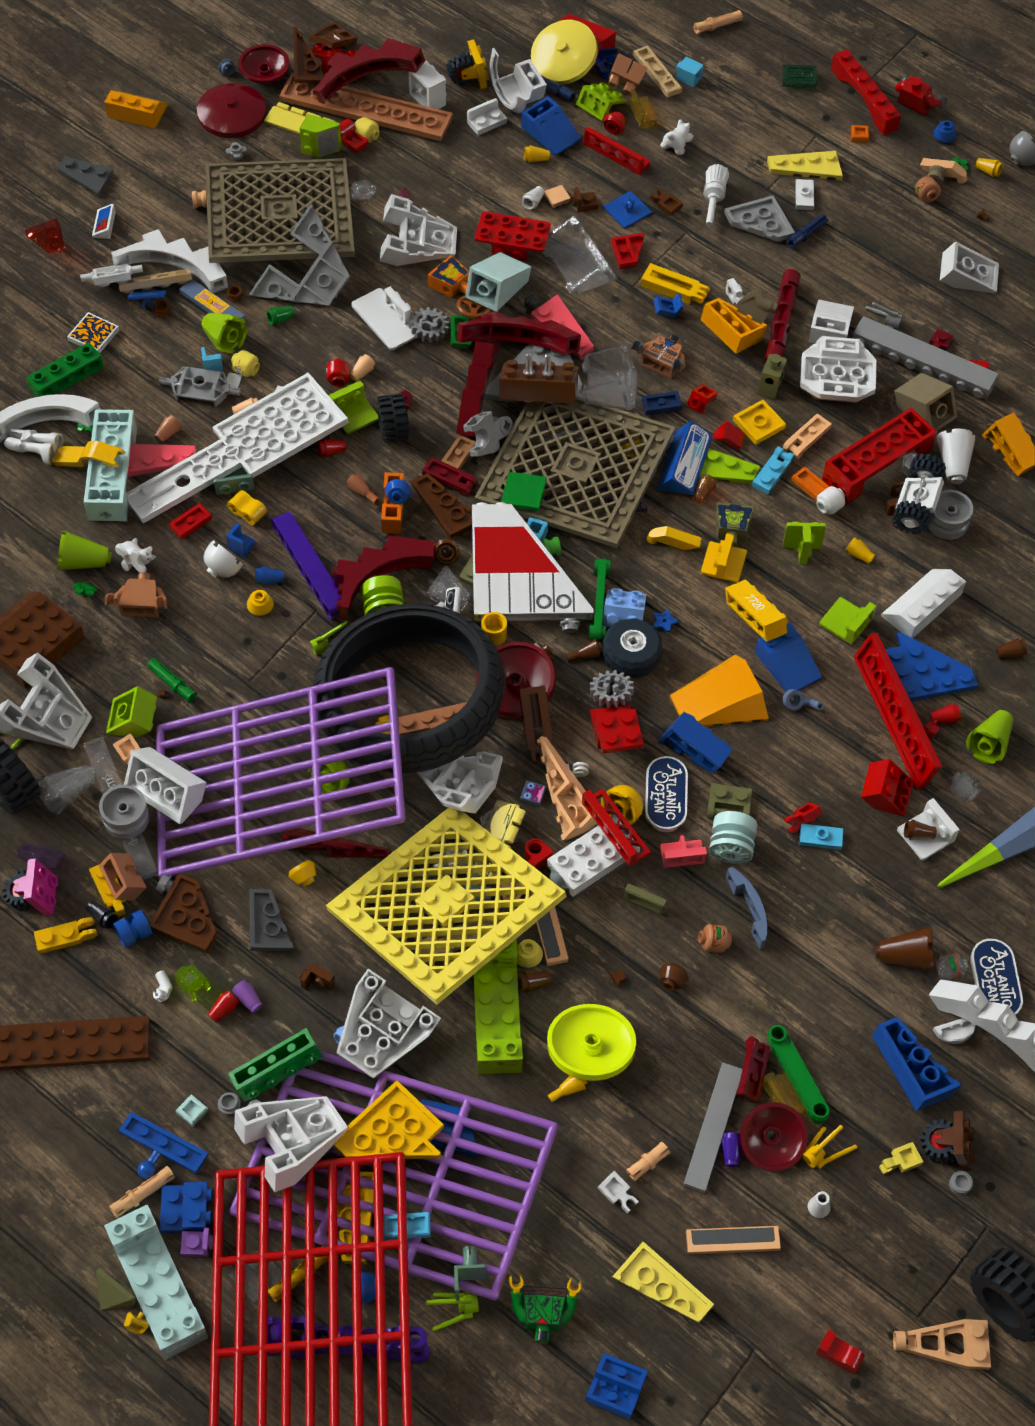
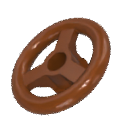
M465 296L459 298L456 303L459 313L467 318L479 319L482 314L492 312L491 309L487 308L485 312L481 313V310L486 307L476 302L468 301L470 299ZM462 304L465 305L467 311L462 308Z

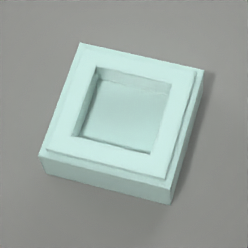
M192 1094L176 1110V1113L192 1127L208 1112V1108Z

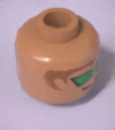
M925 176L918 180L915 185L916 194L925 203L935 201L940 195V186L933 177Z
M707 924L699 932L698 941L702 943L704 951L723 953L731 946L732 934L726 926Z

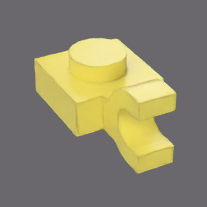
M911 1142L893 1149L891 1152L893 1157L884 1159L882 1161L883 1164L879 1168L883 1175L897 1167L903 1173L921 1166L923 1160L914 1143Z

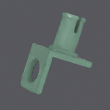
M469 1246L464 1247L463 1265L454 1266L456 1301H460V1280L488 1278L486 1264H477L478 1249L475 1246H471V1255H469Z

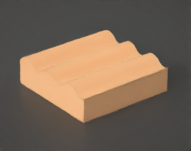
M562 185L544 191L545 197L553 208L571 201L570 196Z

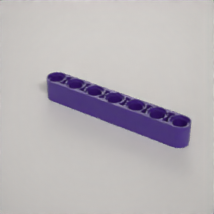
M286 512L271 519L276 534L329 619L338 618L340 611H336L337 599H341V595H338V587H334L333 579L290 512Z

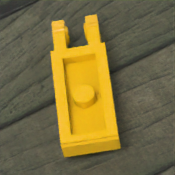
M86 917L78 921L35 931L34 936L38 953L42 954L82 943V941L95 938L98 935L96 929L84 930L79 933V930L94 925V919Z

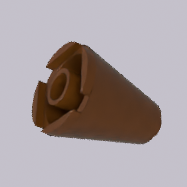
M925 927L881 940L879 945L875 946L876 958H881V963L935 970L931 927Z

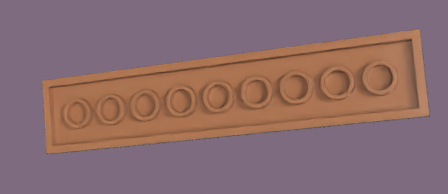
M291 73L279 95L280 101L354 120L367 117L375 121L378 126L437 141H442L453 118V113L347 86H343L325 104L318 102L314 92L318 84L294 83V73Z

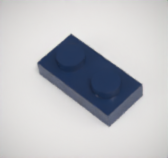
M678 391L641 397L645 415L682 410Z

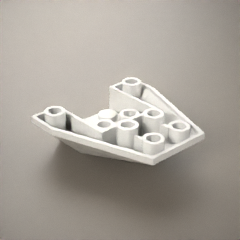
M367 969L355 987L336 1054L370 1077L375 1078L428 1038L441 1017L424 1006L421 1009L417 1008L386 987V980L370 969Z

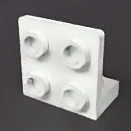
M934 798L926 803L921 814L912 819L936 827L937 834L935 839L909 840V838H905V823L897 829L898 833L921 860H925L953 843L960 830Z

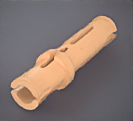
M738 10L715 18L709 17L705 21L694 23V31L696 34L708 30L714 31L715 28L742 21V13Z
M166 1166L137 1188L125 1192V1196L109 1206L114 1216L118 1218L132 1207L136 1208L139 1206V1202L175 1179L173 1172Z

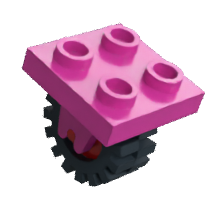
M36 858L28 860L27 871L25 869L21 870V873L16 871L15 876L12 874L9 876L10 881H5L7 887L2 888L4 891L2 896L8 904L21 912L23 910L29 911V907H31L32 909L36 908L44 916L53 915L56 904L55 892L58 885L57 876Z

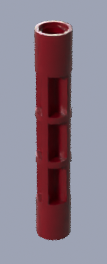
M787 269L783 272L777 302L778 306L771 327L772 330L764 363H766L769 354H778L784 357L790 321L801 278L800 273L795 269Z

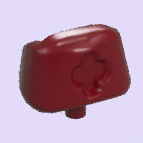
M402 390L400 393L403 395L406 408L408 409L413 395L407 390Z

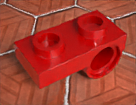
M347 118L340 123L341 143L357 154L369 145V140L356 133L354 123Z

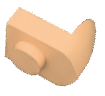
M131 733L113 744L126 765L129 764L131 750L140 749Z

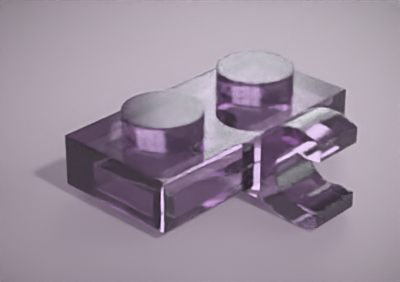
M25 842L17 850V858L24 859L26 862L36 858L45 867L57 868L65 860V852Z

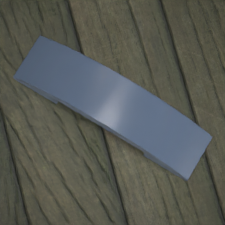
M730 867L727 870L726 879L734 896L740 893L743 894L755 920L751 933L759 950L764 949L767 936V918L762 901L752 884L739 871Z

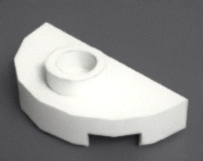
M962 1018L933 1028V1031L938 1038L946 1043L960 1044L969 1040L974 1033L976 1024Z

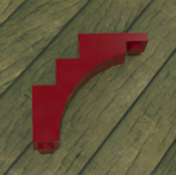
M485 340L475 342L472 364L469 365L466 387L463 388L456 434H461V436L468 439L476 436L474 431L465 432L463 426L471 417L482 411L488 381L496 362L497 351H500L501 343Z

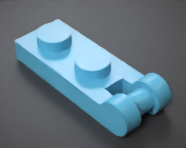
M778 446L774 454L753 480L752 487L768 495L793 462L795 454L787 453ZM782 458L784 459V462H781L778 459Z

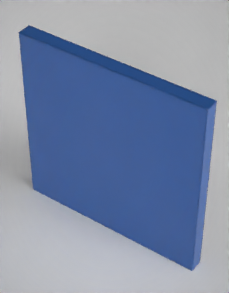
M631 191L603 206L624 229L652 214V211Z
M167 290L129 293L127 298L128 300L144 299L142 308L146 309L145 303L150 302L153 309L154 301L152 298L165 297Z

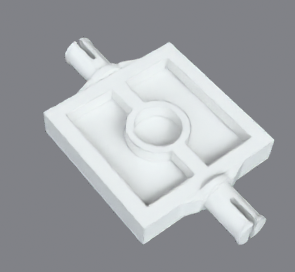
M129 263L96 268L91 273L80 274L81 282L92 280L95 285L105 287L113 282L118 284L126 283L128 280H131L133 273L143 272L142 264L129 266Z

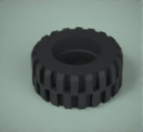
M0 738V806L9 814H17L40 795L41 789L36 778H34L25 763Z
M996 1249L971 1271L970 1286H972L973 1294L976 1295L978 1303L983 1306L987 1315H990L993 1321L1001 1326L1007 1334L1010 1333L1013 1338L1020 1339L1022 1342H1034L1035 1267L1029 1260L1024 1259L1019 1253H1014L1011 1249Z

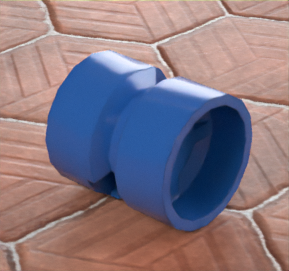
M141 910L130 914L128 920L122 918L113 923V927L124 948L135 944L137 938L143 940L153 934Z

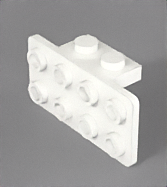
M391 287L384 289V291L378 288L352 302V308L389 350H395L416 339V333L411 334V329L409 328L412 309L408 303L401 299L400 294Z

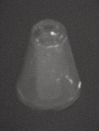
M85 764L38 777L36 780L43 793L39 795L42 802L50 812H56V815L62 813L96 782V771L92 766L89 767Z

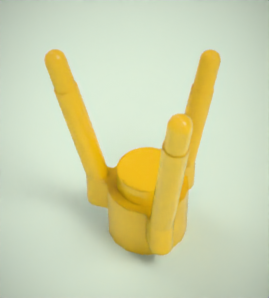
M842 1125L836 1128L818 1145L816 1143L826 1131V1127H822L806 1147L802 1158L811 1168L817 1166L821 1169L825 1164L857 1149V1145H853L824 1159L826 1153L823 1148L843 1129Z

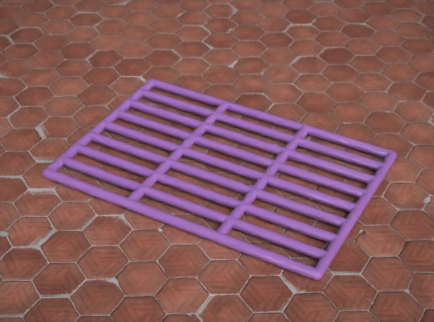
M392 667L159 724L156 727V751L164 756L165 749L232 733L233 742L169 757L168 759L179 764L233 751V760L190 770L189 772L200 777L233 769L234 778L207 784L204 794L234 787V797L198 805L189 816L235 805V815L170 831H166V821L173 819L157 810L159 878L163 874L168 877L169 875L176 876L179 873L193 872L391 826L405 821L395 672ZM383 677L387 678V686L317 703L318 693ZM388 694V704L318 721V711ZM306 696L309 697L308 706L240 722L241 712ZM389 713L390 722L319 739V729ZM306 714L310 716V723L241 740V730ZM232 715V724L166 741L164 739V731ZM386 731L391 733L390 741L320 757V747ZM310 732L311 741L241 758V748ZM392 749V759L321 776L322 765ZM311 750V760L242 776V766ZM312 768L313 778L243 794V784ZM393 768V778L322 794V784ZM394 786L395 788L394 797L323 813V803L388 787ZM313 787V797L243 813V803ZM314 805L315 815L244 832V821ZM396 805L395 816L324 832L325 821ZM235 824V834L166 850V840ZM315 824L316 834L250 850H245L244 840ZM236 843V853L166 869L167 858Z
M320 1051L323 1057L318 1060L364 1073L344 1058ZM306 1068L299 1070L293 1076L287 1077L282 1084L276 1101L286 1100L288 1095L301 1099L324 1097L293 1087V1081L296 1075L370 1097L368 1106L383 1093L387 1081H398L401 1085L463 1103L459 1115L424 1105L436 1118L455 1123L451 1135L439 1132L433 1138V1140L447 1144L443 1156L441 1155L439 1159H424L440 1164L435 1176L405 1167L407 1178L432 1185L428 1197L406 1191V1201L424 1206L422 1212H430V1215L432 1210L435 1209L511 1234L508 1244L505 1246L431 1222L432 1233L503 1255L499 1268L477 1261V1264H486L488 1275L496 1277L492 1289L460 1280V1290L493 1301L497 1300L559 1127L558 1124L385 1070L376 1076L378 1081L374 1089ZM328 1098L335 1109L358 1116L365 1110L361 1107ZM472 1106L548 1129L545 1140L541 1141L467 1118ZM463 1127L539 1149L541 1151L537 1162L461 1139L460 1135ZM265 1137L259 1139L248 1167H257L262 1155L268 1157L275 1154L272 1148L266 1147L268 1141ZM333 1146L327 1151L328 1153L343 1157ZM459 1147L533 1170L530 1182L452 1159L455 1148ZM391 1162L383 1163V1170L396 1174V1164ZM351 1166L343 1167L342 1170L337 1169V1205L341 1203L351 1206V1197L342 1194L346 1183H351ZM448 1167L526 1191L523 1202L518 1203L445 1180ZM328 1169L314 1170L328 1176ZM253 1176L247 1177L246 1197L260 1201V1191L249 1188ZM360 1176V1186L374 1189V1180ZM299 1180L292 1188L305 1192V1182ZM383 1183V1193L397 1197V1188ZM315 1185V1195L328 1199V1189ZM440 1188L519 1212L515 1224H510L437 1201ZM237 1193L229 1209V1214L237 1217ZM269 1194V1204L282 1208V1198ZM360 1200V1210L374 1214V1204ZM292 1202V1212L305 1215V1205ZM328 1205L325 1212L315 1209V1219L321 1221L317 1233H315V1243L326 1247L328 1246V1237L325 1236L328 1230ZM383 1207L384 1215L397 1214V1211ZM246 1211V1221L259 1225L260 1215ZM338 1216V1226L351 1230V1220ZM269 1218V1228L282 1232V1222ZM361 1224V1234L375 1238V1228ZM292 1226V1236L305 1239V1229ZM422 1238L407 1239L408 1273L454 1288V1277L413 1265L412 1263L416 1252L457 1265H463V1256L420 1243ZM338 1240V1245L348 1244ZM375 1252L361 1253V1258L375 1262ZM385 1255V1266L399 1270V1260Z

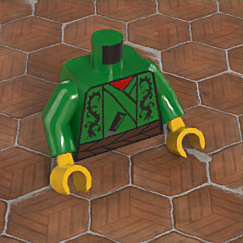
M521 1275L520 1282L513 1284L512 1276L509 1277V1283L513 1289L511 1291L512 1308L519 1321L525 1324L526 1330L535 1331L536 1343H549L550 1332H559L560 1326L566 1325L576 1311L577 1293L582 1287L581 1280L579 1281L578 1288L571 1286L572 1278L569 1279L567 1288L523 1286L524 1281Z

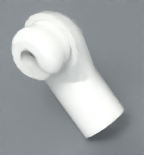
M164 970L155 974L160 986L156 989V992H153V998L159 1002L167 1000L173 988Z

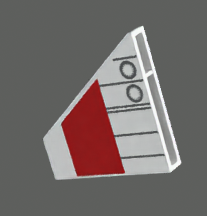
M481 502L472 505L474 621H482V618L490 612L503 614L507 621L564 620L565 618H575L576 620L593 619L594 612L591 605L512 504L504 502L487 504Z

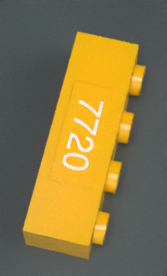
M746 579L725 588L727 604L766 642L787 634L788 620L786 615L781 613L774 604H771L766 599L765 595L759 593L756 587L751 585Z

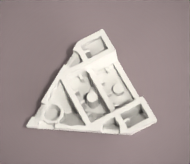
M485 751L477 752V756L464 758L463 755L441 767L417 773L443 806L464 812L476 813L496 788L503 757Z

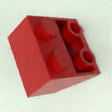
M891 759L872 762L868 768L861 798L874 809L905 816L914 781Z

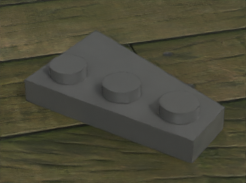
M67 156L63 157L57 167L59 174L72 182L79 183L83 189L92 191L98 198H100L114 174L112 168Z
M250 889V951L293 952L294 947L288 937L286 926L283 924L272 889Z

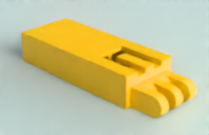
M652 263L649 264L643 274L640 285L671 298H674L677 293L681 294L683 302L689 305L692 301L703 303L704 298H706L707 293L710 291V288L701 284L700 281Z

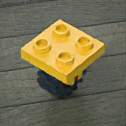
M474 39L467 41L469 53L465 54V52H462V55L457 53V57L452 56V60H448L446 69L450 80L454 84L458 83V85H461L463 83V85H467L466 82L471 83V79L475 80L477 78L480 89L487 88L486 80H489L487 71L484 70L487 66L484 57L481 58L480 46H476Z

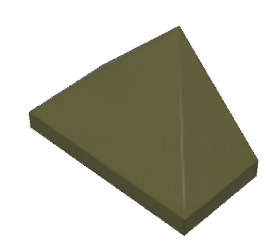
M98 1268L96 1270L100 1311L134 1307L137 1301L134 1295L102 1269Z

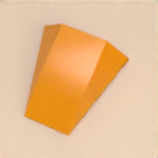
M733 655L670 695V699L679 716L685 711L687 714L693 715L696 721L705 727H713L714 724L731 725L732 722L743 721V723H751L752 720H769L763 692L746 660L737 655Z

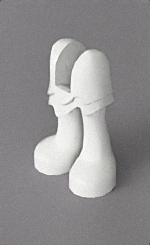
M11 429L9 432L10 437H7L4 441L5 447L9 450L21 453H38L45 464L53 465L51 461L58 447L63 446L64 438L60 433H38L36 430Z

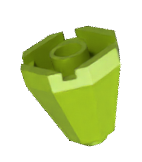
M208 313L204 316L201 323L203 331L215 348L225 353L232 354L235 352L233 348L236 346L240 348L248 333L247 327L244 326L245 319L230 314Z

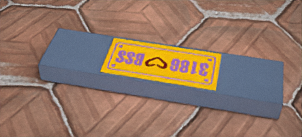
M193 279L179 289L180 294L208 313L230 314L245 319L244 314Z

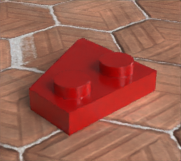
M644 232L611 238L610 244L619 269L637 266L644 241Z

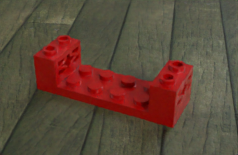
M911 407L827 460L822 480L828 486L840 488L845 494V503L849 504L861 496L864 482L913 450L919 456L920 454L925 455L933 448L937 431Z

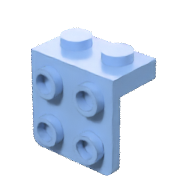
M619 588L607 590L602 626L611 627L613 624L624 619L643 620L646 594L640 591L627 592Z

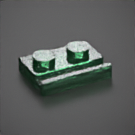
M783 64L782 87L816 88L817 66Z

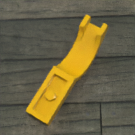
M89 441L85 447L59 446L51 462L55 466L84 467L87 459H93L104 463L110 468H118L119 464L114 460L117 455H124L125 451L103 442Z

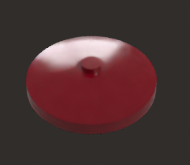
M235 83L223 84L208 90L202 95L197 104V116L200 125L207 132L218 137L237 138L254 132L262 125L266 117V105L262 95L249 86Z
M510 642L496 647L502 661L505 677L504 697L498 717L505 719L522 718L518 691L521 688L545 685L548 703L556 686V672L549 656L538 646L527 642ZM478 670L475 678V686L477 685L479 677Z

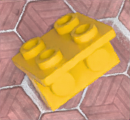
M726 534L725 541L721 540L720 543L710 541L701 574L738 583L747 550L732 546L734 539L732 534Z

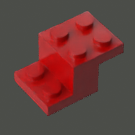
M630 704L620 705L618 708L613 706L590 710L597 749L601 748L602 754L643 748L644 743L636 709H631Z

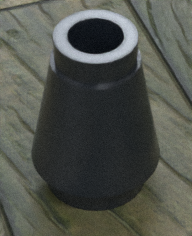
M95 900L87 905V911L102 928L109 929L118 920V915L112 908Z

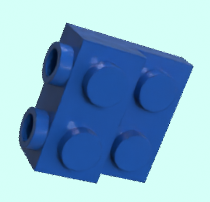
M184 1182V1185L162 1186L160 1233L204 1232V1228H207V1225H211L212 1212L208 1210V1202L213 1200V1190L209 1188L207 1182Z

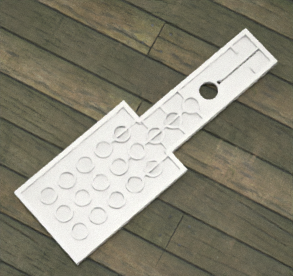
M306 373L213 426V431L220 440L127 492L128 505L144 524L212 485L215 479L224 478L241 467L248 474H252L253 478L348 424V418L309 373ZM182 477L190 479V483L187 486H177L178 479Z

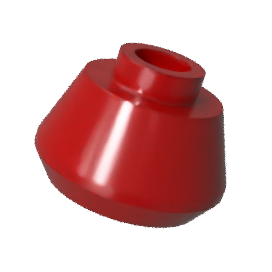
M612 112L604 117L603 124L609 133L614 135L623 133L626 120L622 113Z

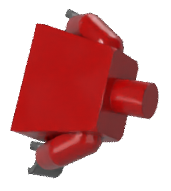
M903 76L901 81L895 86V90L898 93L900 92L897 102L924 116L930 108L945 107L948 98L941 95L935 98L932 94L931 86L922 82L919 77L910 76L907 79Z

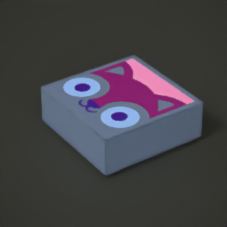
M526 780L520 801L540 807L546 786Z

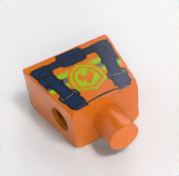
M450 255L428 274V287L451 298H454L460 292L466 295L469 271Z

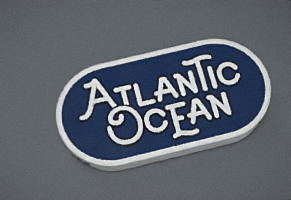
M663 756L656 758L649 764L646 773L645 818L654 829L660 832H673L677 830L678 827L684 824L687 816L688 772L685 765L674 757Z
M982 940L975 945L970 956L974 983L980 987L989 1002L1009 1005L1016 1016L1023 1005V996L1013 951L1006 943L1000 940Z

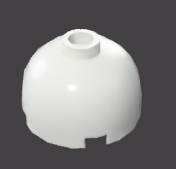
M212 540L206 548L203 557L204 563L209 567L206 571L215 578L217 575L223 578L235 575L241 569L243 563L240 561L237 564L234 555L219 544L215 547L216 543Z

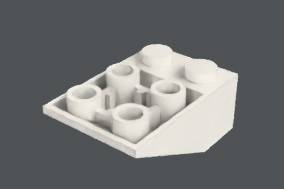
M818 300L808 342L816 343L822 336L847 338L854 307Z

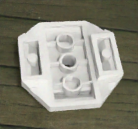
M822 336L815 344L802 353L800 387L816 400L856 403L875 394L876 359L864 347L860 339Z

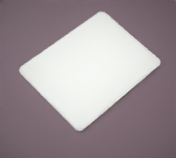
M228 373L227 382L230 384V387L238 388L242 375Z

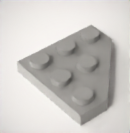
M773 195L725 208L724 214L730 225L777 242L787 240L795 234Z

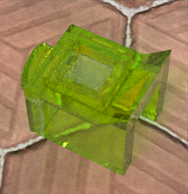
M192 963L188 967L186 965L182 966L177 971V976H175L177 985L193 1002L197 1000L195 992L202 986L207 991L210 989L208 978Z

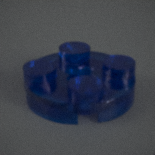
M604 48L599 51L594 68L599 72L600 77H609L618 53H620L617 52L618 49Z

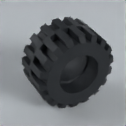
M397 393L378 396L377 413L383 441L385 443L408 440L410 435L409 421L403 395Z

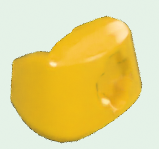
M140 1311L138 1316L128 1312L124 1326L134 1334H143L149 1327V1323L146 1319L142 1318L143 1312Z

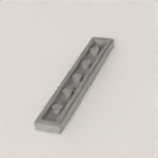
M722 1062L686 1174L684 1187L702 1193L706 1191L742 1073L741 1068Z

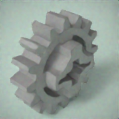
M429 307L426 310L420 308L419 312L414 311V315L410 317L409 328L411 329V334L416 333L415 338L421 337L423 342L428 339L429 343L432 342V339L438 342L439 337L444 339L445 334H448L449 321H447V316H442V311L436 312V308L433 311Z

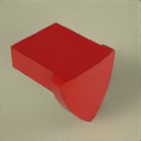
M727 420L717 428L712 436L715 440L723 441L735 450L742 448L745 433Z

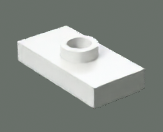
M796 179V210H813L814 180Z

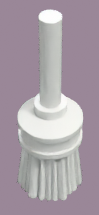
M719 164L710 166L706 171L703 196L709 201L706 226L708 227L713 226L716 203L725 198L726 183L729 178L728 168Z

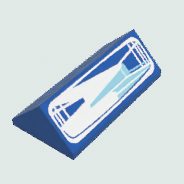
M692 420L676 431L656 488L658 492L694 495L713 438L711 433Z

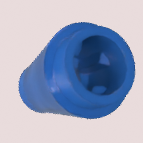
M263 566L255 570V584H260V586L283 583L284 571Z

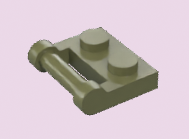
M711 783L707 817L713 818L718 813L734 811L714 808V806L743 810L741 813L749 815L752 789Z

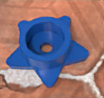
M669 610L662 614H653L656 620L653 626L661 631L670 632L672 625L678 623L677 619L671 617Z

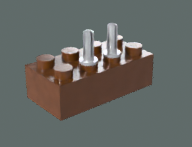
M526 353L525 364H518L516 360H508L506 363H503L499 379V400L575 404L578 390V366H574L573 363L567 362L563 366H557L554 362H551V354H545L544 365H536V362L532 361L531 353Z

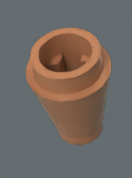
M172 415L165 417L154 434L155 439L163 443L180 430L181 423Z

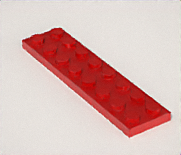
M871 633L854 655V660L911 779L914 781L913 784L916 790L926 787L941 769L942 765L885 650L883 642L878 633Z

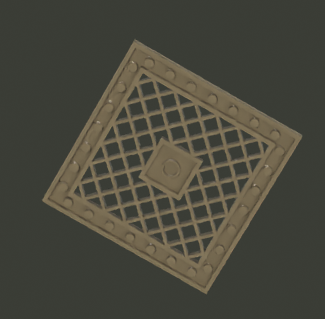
M346 158L206 164L209 263L318 258V253L290 234L298 223V219L300 220L310 204L317 207L316 212L322 224L328 225L325 229L339 256L344 258L355 257Z
M576 396L575 404L526 402L478 490L475 502L487 504L501 502L508 473L524 468L526 472L523 474H542V476L547 477L546 484L548 488L544 490L543 497L552 494L553 499L544 501L542 498L539 512L516 509L521 517L540 519L547 522L550 527L618 548L675 433V427ZM555 412V416L548 418L546 415L548 413ZM572 417L573 421L564 422V419ZM559 421L561 425L553 428L551 424ZM589 422L590 427L582 429L581 425ZM541 427H548V430L542 432L539 430ZM577 427L578 431L570 433L568 430ZM607 428L608 432L600 434L598 431ZM562 431H564L566 434L561 437H557L556 435L557 433H560ZM595 433L596 436L587 439V434ZM624 433L625 438L617 440L616 436ZM552 435L553 440L544 441L545 437ZM582 437L583 441L575 443L573 440ZM612 438L613 442L605 444L603 441ZM642 439L643 443L635 446L633 441ZM540 440L541 444L532 446L531 442ZM599 442L601 446L593 449L591 445ZM629 443L630 448L624 450L621 448L622 445ZM557 445V450H554L552 452L549 451L548 448ZM617 448L618 452L610 454L608 451ZM545 450L546 454L537 456L536 452ZM604 452L606 456L601 458V453ZM634 453L636 457L628 460L626 456ZM532 454V459L524 460V456ZM622 458L623 461H624V462L615 464L613 460ZM550 460L551 464L542 466L541 462ZM609 462L611 466L603 469L601 465ZM537 464V469L529 470V466ZM627 468L629 471L624 474L619 472V470ZM551 471V475L547 476L546 472ZM614 472L616 476L608 479L606 475ZM602 476L604 481L598 483L594 482L593 479ZM556 480L560 481L561 484L553 487L550 483ZM620 482L621 487L612 488V484ZM577 485L578 490H575L573 492L569 491L568 488ZM604 487L608 488L609 491L601 494L598 490ZM565 491L566 494L557 497L556 492ZM594 491L596 495L588 498L586 494ZM582 495L584 500L575 503L573 498ZM613 498L614 501L605 504L604 499ZM570 501V505L562 507L561 502ZM599 501L601 506L593 508L591 504ZM584 506L588 507L589 510L581 513L578 509ZM605 512L606 516L598 519L596 514Z

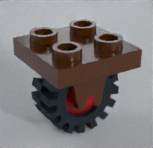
M954 1111V1125L949 1120L946 1123L945 1119H940V1123L937 1120H933L934 1125L932 1126L928 1123L926 1125L928 1129L923 1128V1136L920 1135V1140L922 1142L921 1146L931 1161L935 1160L938 1164H940V1161L943 1164H948L947 1160L950 1159L951 1162H954L955 1157L962 1171H971V1163L975 1162L974 1149H971V1141L975 1140L974 1128L971 1127L970 1119L966 1118L964 1112Z

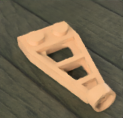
M963 1319L911 1331H894L893 1333L894 1350L908 1352L964 1369L989 1370L991 1368L987 1320ZM950 1334H961L964 1342V1353L956 1354L946 1350L944 1338ZM936 1335L938 1337V1350L924 1349L921 1346V1337Z

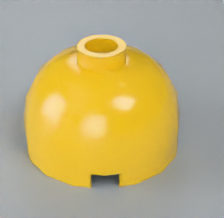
M628 785L612 787L606 792L629 824H634L642 814V797L633 787ZM601 798V805L605 808L606 802Z

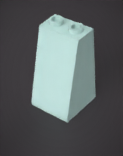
M499 252L470 267L465 297L497 312L529 281L531 266Z

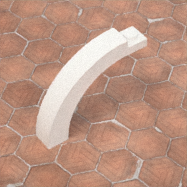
M65 394L46 395L21 401L0 411V442L9 436L11 429H21L43 421L68 420L90 427L94 422L95 410H100L99 404L85 397Z

